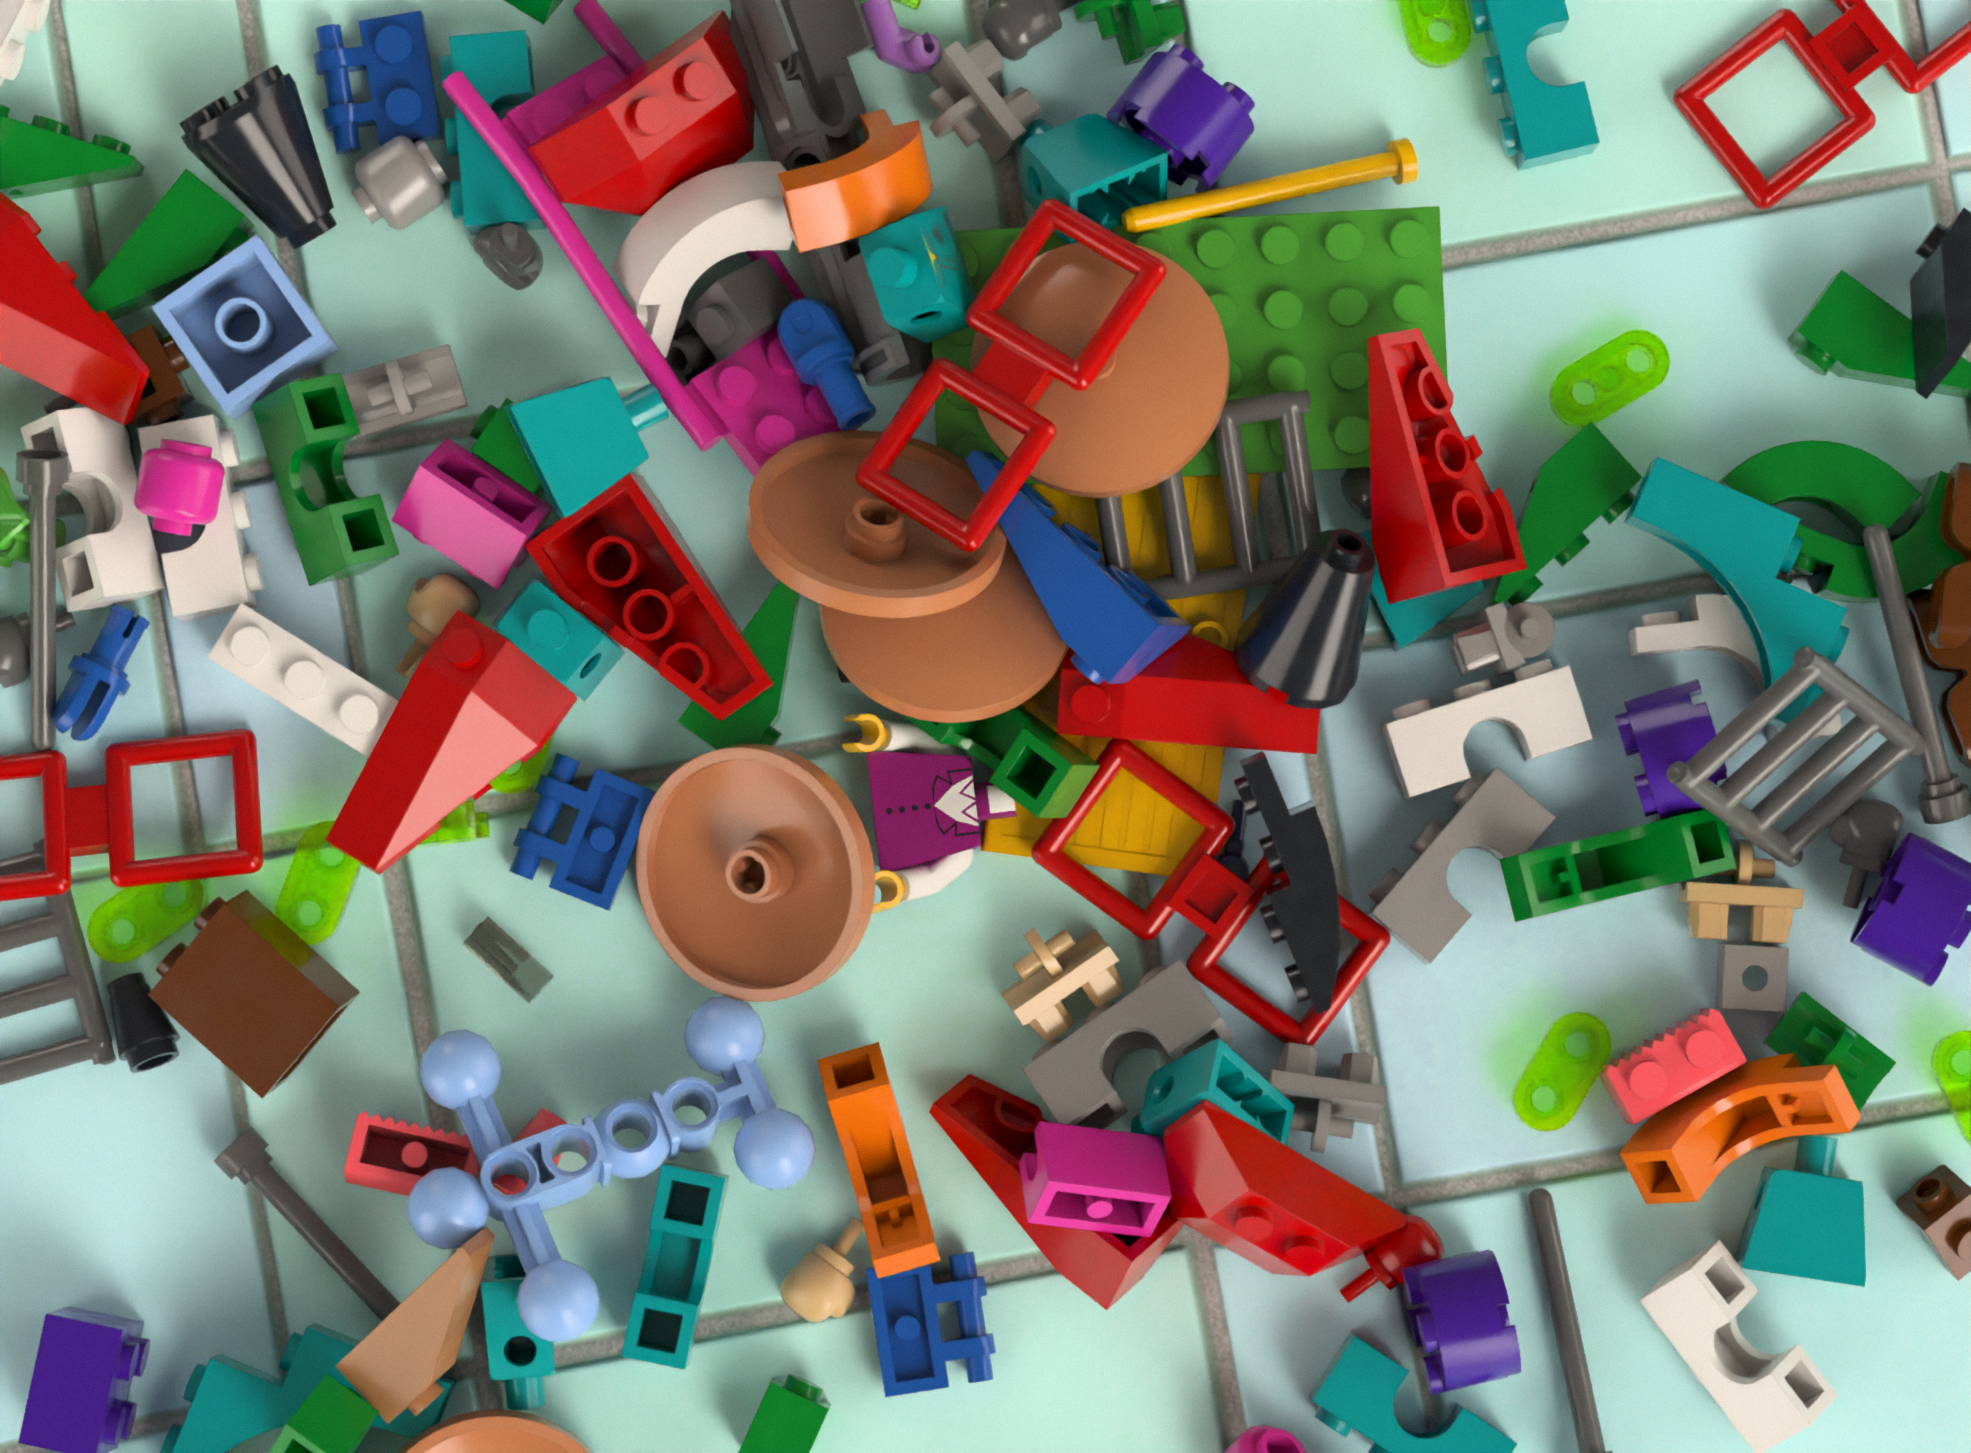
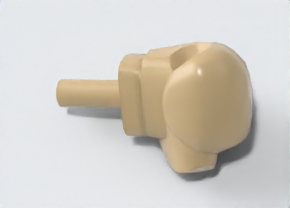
M448 573L435 575L430 580L422 577L415 582L407 598L406 608L412 619L406 626V629L416 639L395 668L399 674L409 678L426 651L431 647L457 610L473 619L477 616L481 603L472 587L460 578Z
M855 1216L852 1218L831 1249L817 1242L812 1251H808L783 1279L780 1286L782 1300L798 1316L807 1321L817 1323L827 1319L830 1315L842 1318L851 1306L855 1297V1288L848 1277L855 1267L844 1257L864 1230L863 1222Z

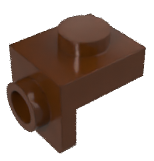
M149 324L128 335L135 351L151 370L149 378L156 390V393L138 403L131 422L138 428L147 424L148 426L175 422L185 414L182 406L195 400L182 374L184 370L191 367L189 361L171 335L163 338L161 332Z
M1940 1165L1930 1174L1920 1178L1910 1190L1898 1198L1896 1206L1919 1229L1944 1268L1959 1281L1971 1271V1187L1946 1165Z

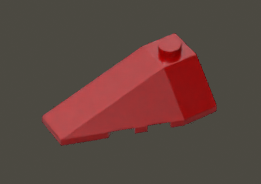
M0 192V364L122 425L131 423L151 370L106 312L94 311L76 289L73 282L78 276L66 261L56 263L37 238L42 230L31 215Z
M1414 328L1368 338L1371 533L1378 572L1383 582L1388 604L1439 593L1527 569L1511 507L1501 487L1493 490L1489 488L1475 460L1483 452L1474 434L1463 437L1450 411L1453 404V393L1420 329Z
M630 472L577 512L560 519L524 545L561 600L607 632L612 639L658 671L663 678L718 720L723 721L775 685L679 529L643 476Z
M457 610L419 662L325 840L332 847L380 875L437 831L441 826V820L470 797H473L476 801L492 788L489 783L514 763L521 760L524 764L541 751L577 701L576 695L510 640Z
M1186 633L1184 637L1126 684H1108L1105 680L1101 684L1094 683L1072 663L1071 657L1076 652L1070 647L1063 659L1057 734L1317 754L1321 709L1298 708L1286 704L1285 701L1289 694L1279 691L1270 685L1265 694L1254 687L1239 670L1233 652L1190 633Z
M968 1074L932 1104L929 1113L1054 1268L1105 1310H1108L1144 1277L1184 1225L1172 1217L1170 1201L1150 1238L1028 1223L1019 1161L1024 1152L1037 1153L1034 1131L1039 1121L1049 1122L1042 1118L1040 1108L971 1074Z

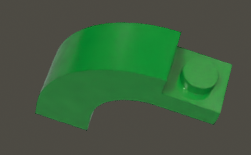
M1798 441L1769 448L1748 458L1717 482L1770 506L1786 502H1804L1819 506L1836 516L1862 542L1863 531L1868 525L1878 523L1888 530L1922 495L1904 476L1878 457L1864 450L1830 441Z
M1939 471L1928 478L1911 522L1891 542L1905 596L1932 584L1941 570L1960 564L1963 561L1961 555L1944 545L1939 534L1940 511L1948 474L1943 471ZM1798 524L1794 535L1803 538V543L1791 570L1810 576L1814 574L1816 568L1824 571L1815 595L1846 603L1865 604L1879 602L1865 546L1849 544Z
M1706 809L1499 859L1515 922L1737 868L1726 824Z

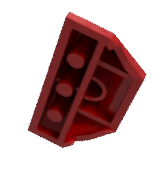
M724 10L715 12L527 147L562 203L578 206L584 205L642 217L657 201L680 184L709 170L733 164L754 149L755 107L748 89L747 74L730 37L731 21Z
M1206 1099L1164 1129L1163 1140L1172 1195L1170 1199L1172 1217L1271 1274L1312 1276L1364 1254L1373 1248L1374 1245L1405 1226L1406 1215Z

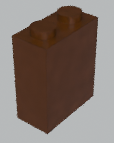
M246 889L227 902L219 896L204 909L193 924L200 930V933L188 947L182 942L179 943L160 962L156 972L162 976V979L148 996L256 1094L264 1098L289 1078L359 995L360 991Z

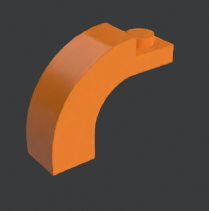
M885 109L861 114L860 119L865 137L863 145L843 156L826 162L777 173L790 233L799 253L841 243L871 233L905 217L925 202L932 191L933 184L919 120L893 126Z
M879 1042L818 1059L817 1062L827 1103L850 1173L878 1279L941 1261L922 1186Z
M1794 1053L1782 1054L1742 1064L1656 1112L1636 1131L1619 1153L1646 1204L1697 1202L1718 1174L1744 1153L1767 1142L1785 1137L1849 1133L1859 1121L1861 1115L1835 1064L1801 1067Z

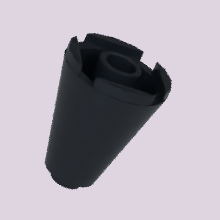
M1347 529L1326 530L1319 533L1242 624L1234 644L1233 654L1239 670L1254 687L1266 694L1270 685L1279 691L1289 694L1285 703L1298 708L1324 709L1340 704L1347 697L1358 678L1375 567L1374 552L1363 537Z

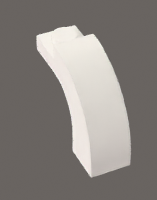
M779 161L729 164L689 179L657 201L641 217L623 242L612 270L628 291L624 298L664 358H667L684 300L692 285L707 269L720 260L740 252L790 249L793 238L790 233L777 173L785 172L786 169Z
M1699 594L1689 598L1687 604L1690 621L1682 622L1680 611L1647 614L1642 616L1643 627H1635L1627 632L1630 657L1690 650L1719 652L1733 658L1746 668L1756 681L1761 694L1764 692L1760 663L1751 635L1739 611L1727 595ZM1840 713L1811 739L1834 736L1842 728ZM1767 724L1768 741L1781 729Z

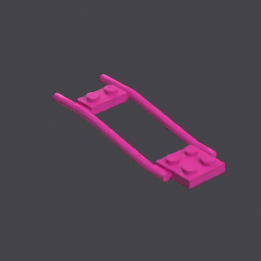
M581 0L574 7L573 12L606 52L607 55L510 110L507 112L506 117L501 120L462 71L454 72L442 83V88L518 183L649 382L655 385L664 404L700 450L703 452L707 451L724 438L755 477L770 457L790 444L815 435L842 431L818 385L813 386L800 381L780 343L777 327H775L733 355L695 376L688 385L683 386L527 149V147L646 63L596 0ZM775 250L745 251L752 262L765 257L795 300L805 297ZM862 425L851 430H857L858 428L862 427Z

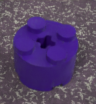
M1173 44L1168 52H1155L1107 112L1106 117L1116 124L1122 122L1126 129L1168 151L1167 179L1182 186L1189 177L1198 181L1195 192L1200 193L1208 191L1253 134L1255 129L1249 113L1255 107V103L1244 90L1235 84L1225 82L1223 85H1220L1202 71L1204 64L1197 55L1180 44Z
M1698 679L1624 701L1627 712L1614 715L1626 755L1630 756L1640 753L1645 773L1634 776V781L1646 817L1658 814L1660 820L1704 810L1702 806L1669 782L1666 776L1671 764L1677 761L1686 763L1716 736L1706 702L1693 705L1691 697L1702 694ZM1724 763L1708 778L1717 786V781L1728 778L1726 764Z
M1909 832L1890 857L1885 866L1884 873L1880 874L1879 877L1883 879L1873 898L1869 896L1853 928L1850 942L1861 947L1862 951L1931 987L1939 977L1948 959L1949 953L1944 951L1946 946L1949 944L1959 949L1971 930V912L1966 910L1968 905L1971 906V862L1924 837L1921 838Z
M1492 1250L1474 1251L1402 1268V1277L1410 1305L1418 1304L1419 1307L1407 1310L1413 1342L1416 1348L1423 1346L1425 1352L1430 1354V1356L1422 1357V1363L1431 1395L1508 1378L1510 1375L1521 1373V1356L1515 1325L1510 1326L1506 1304H1510L1498 1261Z

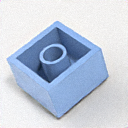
M258 234L151 307L219 406L235 421L251 411L252 404L285 384L291 383L340 349L274 253Z

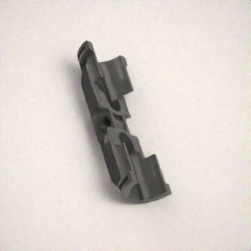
M729 0L731 3L730 37L747 74L749 93L768 143L771 160L779 161L786 171L838 158L860 147L856 131L863 129L860 115L867 112L847 57L875 45L860 1ZM859 237L806 251L824 302L837 315L856 348L857 360L866 385L869 387L884 386L922 376L933 361L932 342L924 343L887 324L867 272V267L859 247Z

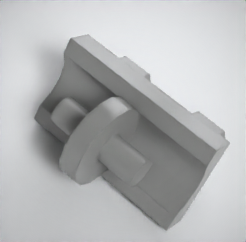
M989 39L981 40L965 48L956 41L942 51L940 54L942 58L927 73L928 77L938 88L929 96V99L941 113L929 129L937 139L954 131L967 148L978 141L996 164L1012 152L1027 132L1026 128L1040 114L1041 106L1028 89H1024L1021 86L1003 98L994 89L989 81L1001 73L1005 64L1002 55Z
M449 344L342 375L360 430V434L356 435L358 440L468 407Z
M1502 602L1485 608L1475 617L1477 626L1454 634L1453 638L1448 639L1447 642L1460 676L1492 665L1494 673L1498 677L1512 672L1525 664L1526 658L1537 657L1545 652L1552 644L1556 630L1552 616L1541 605L1523 602L1514 605L1506 611L1505 605Z
M1286 1043L1276 1070H1271L1268 1082L1295 1105L1290 1129L1312 1133L1310 1145L1312 1152L1324 1153L1328 1135L1351 1139L1354 1122L1377 1125L1381 1108L1385 1105L1387 1086L1379 1085L1378 1061L1375 1055L1355 1052L1343 1054L1339 1079L1315 1076L1318 1049L1309 1045Z

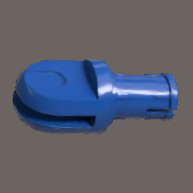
M808 297L791 301L781 311L777 332L780 343L800 381L813 386L818 385L842 431L851 430L863 425L875 415L877 410L868 399L852 369L857 355L854 344L848 337L837 315L825 302Z
M116 604L112 605L111 612L90 653H82L81 656L74 655L68 668L72 671V674L56 703L52 715L56 729L63 734L72 727L71 738L76 741H86L92 738L105 721L117 696L126 695L131 684L126 680L128 675L123 671L144 630L150 624L142 616L133 617L135 612Z

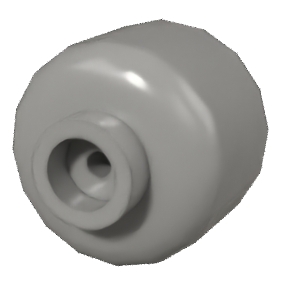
M397 136L362 158L356 164L355 172L361 186L351 193L372 224L383 217L390 227L402 230L443 203L445 192L442 185L450 180L423 139L413 143L411 139L405 136Z

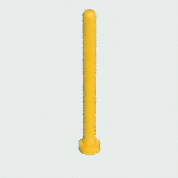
M1402 138L1389 141L1386 152L1131 207L1122 213L1121 222L1125 231L1138 233L1182 223L1191 219L1206 218L1392 177L1397 185L1416 181L1418 176L1417 157L1409 139Z

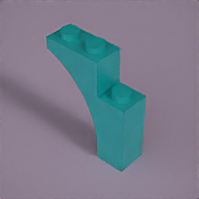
M1655 458L1647 467L1624 523L1669 543L1690 557L1725 591L1739 611L1751 635L1760 663L1764 691L1794 665L1793 656L1801 647H1811L1833 664L1838 660L1850 628L1841 625L1847 608L1776 578L1778 571L1786 574L1790 572L1800 552L1803 538L1794 534L1801 518L1661 458ZM1812 683L1768 724L1782 730L1824 690L1816 683Z
M317 1323L307 1326L303 1335L293 1332L279 1364L280 1369L288 1371L285 1380L221 1354L211 1357L207 1366L198 1363L190 1376L183 1395L184 1400L192 1403L184 1424L180 1426L174 1423L171 1426L160 1453H226L251 1437L285 1426L325 1374H328L343 1386L355 1390L363 1398L335 1367L361 1341ZM442 1375L437 1382L445 1391L416 1417L406 1408L389 1424L378 1414L371 1426L413 1439L422 1431L441 1421L457 1380Z

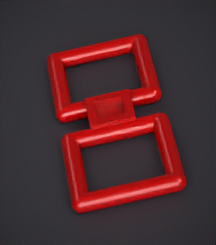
M1832 0L1843 15L1815 37H1813L1792 10L1783 8L1771 15L1677 88L1673 94V102L1754 206L1761 210H1767L1874 128L1876 116L1856 91L1855 86L1884 65L1906 93L1917 94L1971 53V21L1917 63H1914L1865 0ZM1783 39L1845 119L1766 179L1709 108L1704 99Z
M1054 198L1044 200L966 312L965 319L967 324L994 342L972 373L945 357H938L930 363L858 467L855 474L857 484L961 550L974 552L979 549L1056 436L1054 423L1032 410L1053 378L1076 391L1087 390L1092 385L1165 279L1167 268L1164 262ZM1054 229L1135 275L1077 360L997 313ZM945 387L1025 435L966 521L887 473Z
M248 729L112 743L104 752L105 784L68 788L66 757L58 750L0 755V781L41 777L45 871L0 876V901L54 896L66 893L72 885L71 857L109 853L110 879L115 886L120 888L252 874L259 871L263 865L257 741L254 733ZM232 755L237 849L135 861L130 767Z
M1113 738L1096 759V762L1101 766L1066 818H1053L1031 849L1032 859L1142 940L1149 941L1154 939L1175 911L1206 933L1186 961V968L1193 978L1284 1044L1296 1043L1313 1047L1389 945V931L1338 894L1340 927L1357 938L1359 942L1337 971L1330 1009L1317 1014L1312 1004L1300 1022L1294 1020L1217 963L1267 895L1265 888L1274 885L1277 881L1281 882L1288 879L1286 872L1282 871L1273 875L1264 855L1248 878L1244 880L1216 860V855L1235 830L1236 823L1234 818L1129 740ZM1121 768H1124L1205 827L1145 910L1062 850Z

